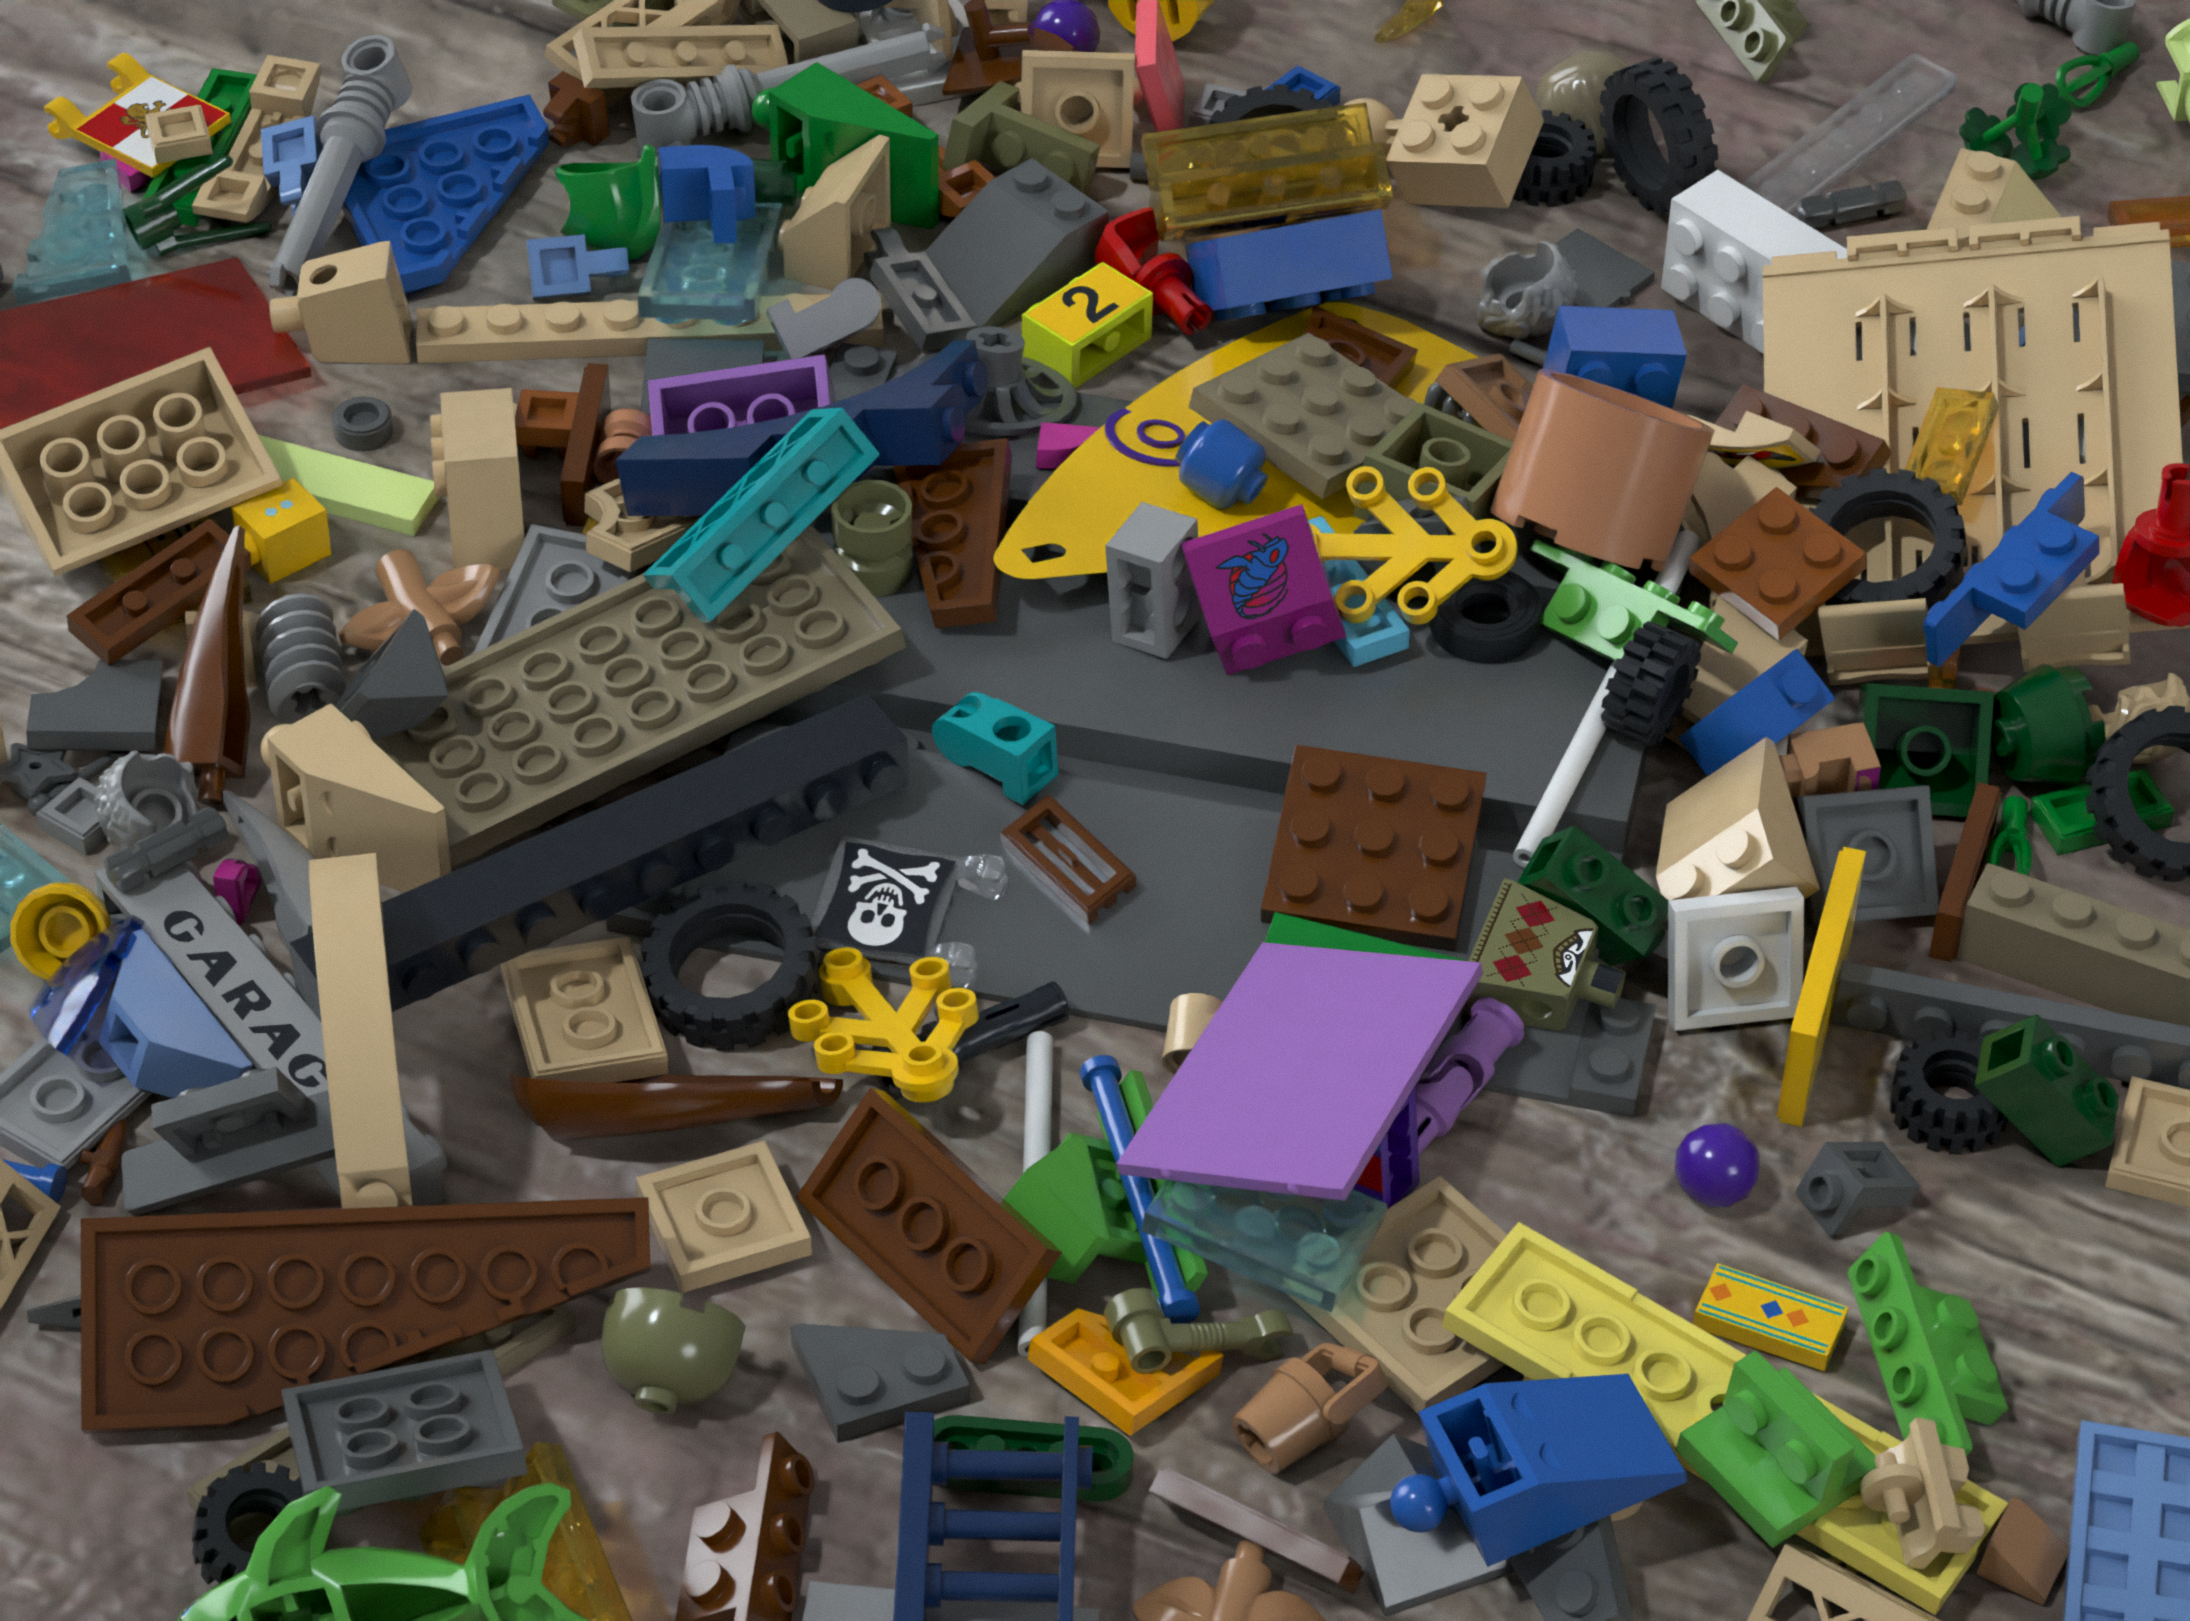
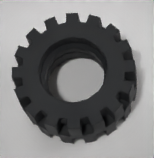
M1542 110L1543 125L1512 199L1519 202L1523 198L1529 199L1528 205L1538 206L1539 202H1546L1548 207H1556L1560 200L1567 205L1575 202V195L1582 198L1587 193L1588 187L1591 188L1596 160V140H1594L1593 131L1591 129L1585 130V123L1580 119L1572 122L1570 121L1569 114L1561 112L1559 116H1552V110Z
M1945 1031L1933 1032L1931 1041H1928L1922 1035L1913 1040L1912 1048L1906 1046L1902 1050L1899 1061L1897 1060L1893 1077L1890 1111L1895 1113L1894 1123L1899 1130L1908 1128V1139L1914 1143H1918L1921 1139L1928 1141L1926 1148L1928 1150L1938 1152L1940 1146H1945L1949 1148V1154L1961 1155L1963 1147L1968 1146L1972 1153L1981 1151L1985 1141L1992 1145L1999 1140L2001 1131L2005 1132L2009 1119L1975 1087L1983 1041L1982 1037L1978 1036L1973 1042L1966 1040L1967 1032L1956 1031L1954 1038H1947ZM1936 1086H1954L1966 1090L1974 1097L1952 1099L1938 1094L1931 1088Z
M253 1462L251 1472L244 1473L241 1465L228 1470L225 1481L217 1477L209 1485L207 1495H202L198 1505L192 1534L195 1564L201 1563V1576L207 1584L214 1580L221 1584L247 1569L252 1553L240 1549L232 1542L229 1536L230 1523L236 1517L255 1512H263L277 1517L290 1502L304 1496L300 1477L295 1481L288 1478L290 1468L278 1464L275 1473L266 1472V1462Z

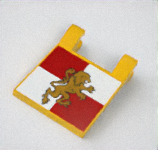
M121 53L107 62V68L118 74L117 77L111 80L110 86L112 91L119 95L88 117L69 99L62 96L55 98L44 106L45 113L51 114L55 118L47 126L51 136L56 139L74 138L100 152H105L152 178L178 160L156 164L145 115L201 105L210 137L231 123L230 113L149 74L136 59L127 53Z

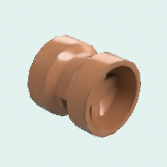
M623 408L612 411L604 418L599 434V446L593 461V472L598 481L603 485L619 478L616 459L641 436H652L651 417L648 414L636 409Z

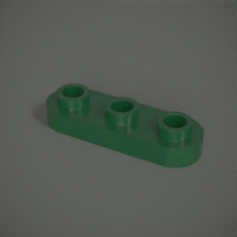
M949 1415L934 1420L935 1442H948V1449L1063 1452L1064 1424ZM1079 1425L1078 1446H1093L1092 1471L1103 1472H1092V1490L1077 1489V1500L1101 1502L1120 1496L1128 1489L1133 1478L1134 1453L1131 1444L1122 1434L1115 1430ZM947 1479V1486H940L954 1490L1062 1499V1482Z

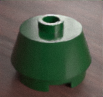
M2041 664L1994 695L1991 744L2001 768L2013 780L2059 787H2072L2081 777L2086 776L2089 767L2095 764L2097 758L2094 755L2098 748L2106 741L2105 725L2103 720L2091 721L2089 708L2082 692L2093 688L2088 679L2077 668L2070 665L2054 668L2047 664Z

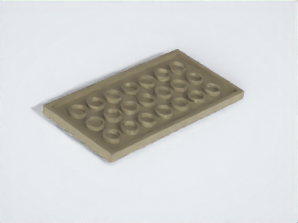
M810 524L711 622H700L674 589H654L644 578L643 574L443 668L442 670L447 681L448 697L420 726L372 741L445 807L450 861L453 867L470 858L477 857L485 851L528 830L535 829L544 822L573 808L593 801L602 794L633 779L651 773L658 767L695 749L707 746L714 740L755 720L765 718L770 713L811 693L818 692L867 666L874 665L882 659L906 648L902 628Z

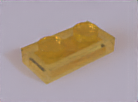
M1936 387L1905 470L1915 472L1916 478L1922 481L1926 477L1940 484L1941 493L1943 495L1949 493L1957 505L1962 506L1999 409L1994 393Z

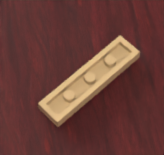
M779 25L581 27L572 37L584 88L638 87L642 83L655 79L673 80L683 86H687V82L696 81L698 86H700V79L708 77L713 83L714 75L721 74L725 65L734 64L737 69L747 68L755 74L788 65Z

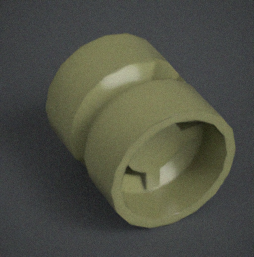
M863 480L851 483L832 502V536L835 540L832 549L875 598L892 595L904 588L912 578V502L907 492L890 482Z

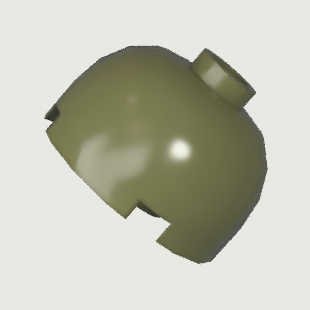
M644 1287L621 1289L615 1293L614 1300L610 1298L604 1319L601 1353L605 1368L622 1389L635 1395L634 1404L637 1407L656 1414H674L677 1405H695L715 1396L730 1380L738 1360L746 1328L737 1315L709 1301H706L703 1313L682 1307L684 1294L671 1290Z

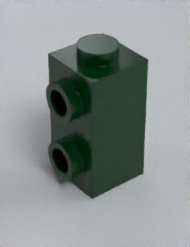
M1575 825L1542 838L1517 883L1593 920L1598 926L1596 949H1599V958L1611 967L1637 958L1645 959L1659 946L1665 935V928L1661 925L1668 915V899Z
M2038 1014L1983 1037L1975 1087L2057 1167L2084 1156L2094 1155L2103 1148L2112 1145L2116 1115L2119 1107V1095L2109 1080L2099 1076L2074 1051L2071 1043L2064 1036L2058 1035Z

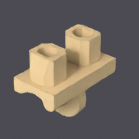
M1916 1417L1909 1424L1910 1433L1902 1443L1878 1454L1874 1458L1876 1469L1871 1470L1863 1477L1860 1482V1492L1863 1503L1869 1509L1887 1512L1889 1521L1896 1525L1905 1566L1925 1569L1941 1551L1966 1554L1983 1536L1985 1528L1979 1508L1955 1503L1954 1495L1967 1482L1969 1472L1964 1449L1940 1444L1935 1421Z

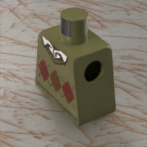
M1504 878L1469 958V962L1481 963L1483 974L1460 1013L1472 1016L1471 1007L1481 997H1491L1508 1005L1518 1014L1524 1025L1559 1031L1567 1027L1578 998L1614 1009L1624 985L1626 971L1593 961L1598 935V926L1593 920L1515 881Z

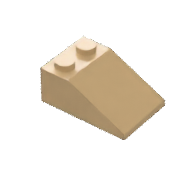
M1765 737L1666 804L1656 872L1660 893L1666 899L1677 900L1797 887L1805 900L1820 890L1775 743L1768 737Z

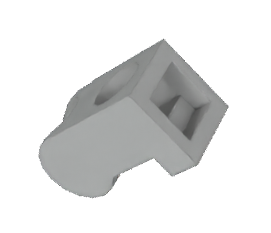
M853 277L843 280L836 285L830 297L797 313L794 312L789 300L786 299L768 308L766 316L788 360L815 356L864 332L874 324L878 317L881 301L878 291L870 282Z

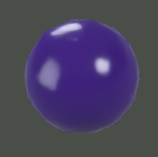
M1055 0L1041 8L1033 22L1034 27L1063 38L1075 47L1076 52H1094L1100 43V29L1097 16L1084 3L1075 0Z
M1726 1123L1703 1125L1688 1133L1676 1149L1675 1176L1682 1191L1694 1201L1709 1208L1730 1207L1748 1197L1758 1182L1760 1157L1753 1139L1732 1125Z

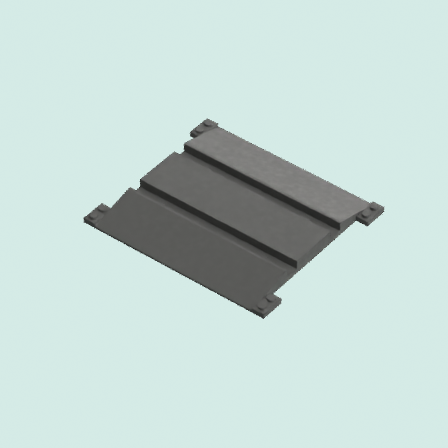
M841 342L829 370L835 389L836 402L866 392L902 376L909 364L898 363L897 351ZM1039 386V387H1041L1042 389H1046V390L1056 389V388H1049V387ZM1010 392L1011 405L1017 421L1035 420L1018 405ZM1076 392L1075 412L1063 424L1102 427L1110 415L1126 408L1134 401ZM987 393L976 420L999 423L994 406L993 393ZM1035 399L1042 407L1049 410L1057 409L1062 401L1043 403ZM965 431L962 443L1008 439L1012 453V465L1005 527L1006 535L1034 494L1056 469L1036 468L1040 433L1019 436H995ZM873 466L859 480H883L897 485L893 466ZM822 512L817 517L814 528L833 548L835 540L832 536V514ZM1501 520L1500 522L1506 524L1514 533L1518 546L1517 558L1509 571L1520 575L1535 588L1540 598L1543 614L1565 575L1554 569L1529 549L1535 539L1557 548L1558 544L1554 543V539L1533 530L1534 525L1525 522L1523 528ZM1681 523V526H1680V529H1679L1678 534H1679L1681 531H1684V530H1685L1684 527H1683V525H1682V523ZM1494 541L1479 543L1481 553H1488L1496 546ZM912 542V578L904 588L896 593L876 598L902 628L906 648L882 659L874 665L867 666L818 692L811 693L770 713L765 718L755 720L731 732L725 754L868 693L907 737L908 785L896 789L886 796L878 797L844 812L832 820L824 821L785 838L775 845L767 846L733 861L719 870L708 872L674 887L660 896L652 897L613 914L606 919L607 931L651 938L652 931L650 926L660 913L666 916L671 911L670 904L677 898L685 895L688 899L698 894L697 888L713 883L716 889L728 887V881H746L747 887L757 888L758 884L761 883L775 888L776 895L781 898L785 894L793 898L798 903L800 915L806 913L814 935L826 914L836 890L842 870L846 842L872 845L902 854L940 857L956 861L954 867L958 868L944 893L936 913L929 938L927 957H940L948 962L952 983L951 989L966 988L973 991L976 998L1004 1002L1054 981L1061 987L1068 1000L1069 1011L1067 1013L1069 1015L1166 1032L1170 1005L1173 999L1183 994L1202 993L1224 1001L1262 942H1265L1270 923L1261 922V905L1295 744L1487 773L1486 789L1455 952L1409 945L1469 961L1503 879L1506 878L1517 882L1525 869L1514 861L1513 853L1613 661L1551 632L1542 624H1540V630L1534 644L1522 655L1508 661L1477 663L1450 654L1434 639L1429 622L1420 625L1409 623L1403 618L1398 605V594L1402 587L1413 581L1428 583L1437 575L1433 562H1427L1385 597L1410 630L1409 648L1356 667L1351 665L1333 641L1316 649L1305 650L1264 663L1257 668L1245 669L1227 675L1211 638L1203 610L1200 619L1167 659L1112 642L1107 573L1021 579L1001 571L997 622L935 628ZM1047 544L1022 550L1032 563L1062 557L1066 554V550L1056 544ZM1593 557L1590 564L1600 568L1604 560ZM1643 559L1640 569L1616 564L1635 576L1637 579L1633 585L1642 589L1648 580L1654 582L1659 571L1652 569V564ZM1356 560L1368 576L1375 572L1363 566L1359 560ZM1689 568L1675 594L1680 598L1677 604L1680 607L1686 581L1701 582L1690 574ZM1416 596L1408 602L1407 607L1413 610L1422 609L1427 605L1429 599L1424 596ZM1473 605L1464 608L1461 612L1466 619L1480 624H1496L1506 621L1509 617L1507 612L1491 605ZM1667 624L1666 628L1673 631L1676 630V627ZM970 692H979L994 699L998 698L1055 725L1059 774L1024 805L1004 796L1003 783L972 766L961 767L949 761L939 751L934 742L932 725ZM1606 728L1553 834L1575 825L1623 863L1649 745ZM1048 794L1136 875V887L1128 894L1121 891L1117 895V902L1109 909H1106L1104 906L1098 910V918L1089 925L1003 846L1001 842L1000 832ZM1045 817L1039 821L1060 843L1067 846L1078 857V860L1103 883L1110 879ZM1026 833L1023 834V836H1025L1039 851H1041L1054 865H1056L1069 879H1071L1085 894H1087L1088 896L1090 895V893L1077 880H1075L1062 866H1060L1047 852H1045L1031 837H1029ZM731 933L710 939L698 947L781 963L784 958V951L774 941L757 934ZM816 943L820 965L823 964V959L827 953L839 947ZM1596 949L1593 961L1600 963L1599 949ZM862 955V957L870 962L874 980L912 986L909 969L915 961ZM1578 998L1565 1029L1555 1031L1524 1025L1525 1036L1523 1040L1515 1047H1507L1494 1064L1495 1071L1493 1077L1482 1090L1634 1118L1657 1004L1619 998L1615 1008L1611 1009ZM1459 1012L1442 1042L1450 1035H1458L1472 1016Z

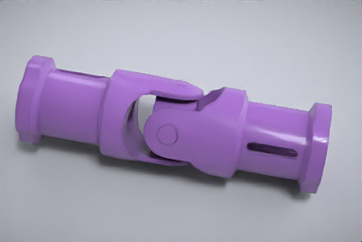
M1481 997L1471 1007V1019L1458 1035H1450L1442 1042L1419 1078V1081L1414 1086L1416 1091L1419 1156L1434 1138H1441L1447 1134L1454 1125L1460 1111L1464 1110L1494 1075L1495 1062L1507 1047H1515L1523 1040L1525 1036L1524 1023L1508 1005L1491 997Z

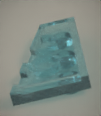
M116 159L59 170L42 212L44 225L39 238L31 240L26 252L29 263L25 273L17 274L12 287L18 305L95 289L105 290L116 285L132 282L126 221L122 213V209H124L122 182Z

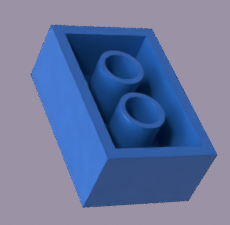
M1381 209L1185 244L1188 264L1191 266L1193 274L1191 280L1193 292L1202 301L1206 302L1212 311L1215 310L1216 321L1266 313L1265 301L1270 302L1271 311L1321 303V291H1324L1325 301L1376 293L1374 282L1393 278Z

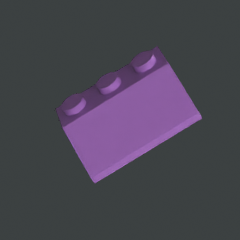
M825 355L648 380L652 435L686 434L733 428L786 417L836 402L835 389Z

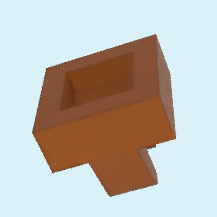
M521 389L515 414L517 445L522 446L527 457L536 458L539 446L558 447L559 459L565 460L579 392Z

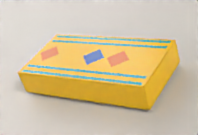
M1717 1263L1695 1310L1693 1324L1708 1333L1825 1372L1846 1324L1849 1307Z

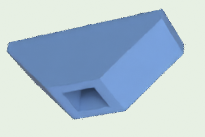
M143 929L131 932L98 1042L132 1085L139 1089L175 1098L187 1089L208 1088L240 1078L243 1073L250 1071L253 1066L251 1061L212 1015L203 1000L195 994L178 973L170 957L165 952L160 951Z

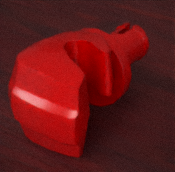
M1151 207L1142 208L1112 220L1105 226L1102 237L1095 249L1096 266L1104 262L1153 293L1152 316L1166 313L1185 335L1195 334L1194 328L1188 323V320L1199 332L1202 331L1211 320L1212 309L1189 288L1193 275L1191 266L1179 254L1168 252L1157 255L1159 236L1154 210Z

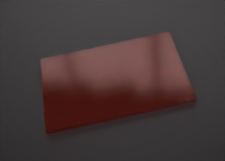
M238 257L0 311V429L208 347H211L236 395L311 377V367L288 332H274L270 319V305Z

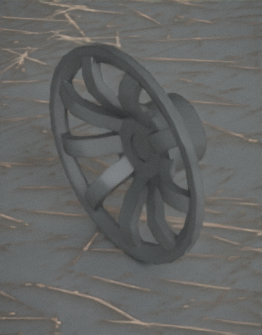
M986 326L974 328L966 334V340L976 341L979 361L984 363L988 378L985 396L965 416L966 432L995 436L1030 435L1040 433L1041 422L1063 424L1070 419L1075 412L1077 399L1074 386L1056 370L1041 362L1024 357L1025 341L1018 333L1005 328ZM937 353L915 360L905 369L903 375L933 358ZM1022 366L1028 367L1029 369L1025 371L1022 368ZM1046 376L1058 388L1046 390L1034 383H1037ZM988 392L993 393L994 406L999 423L976 420ZM1010 392L1018 405L1035 420L1017 421L1011 405ZM1035 399L1043 403H1057L1061 401L1062 403L1057 409L1049 410L1042 407Z

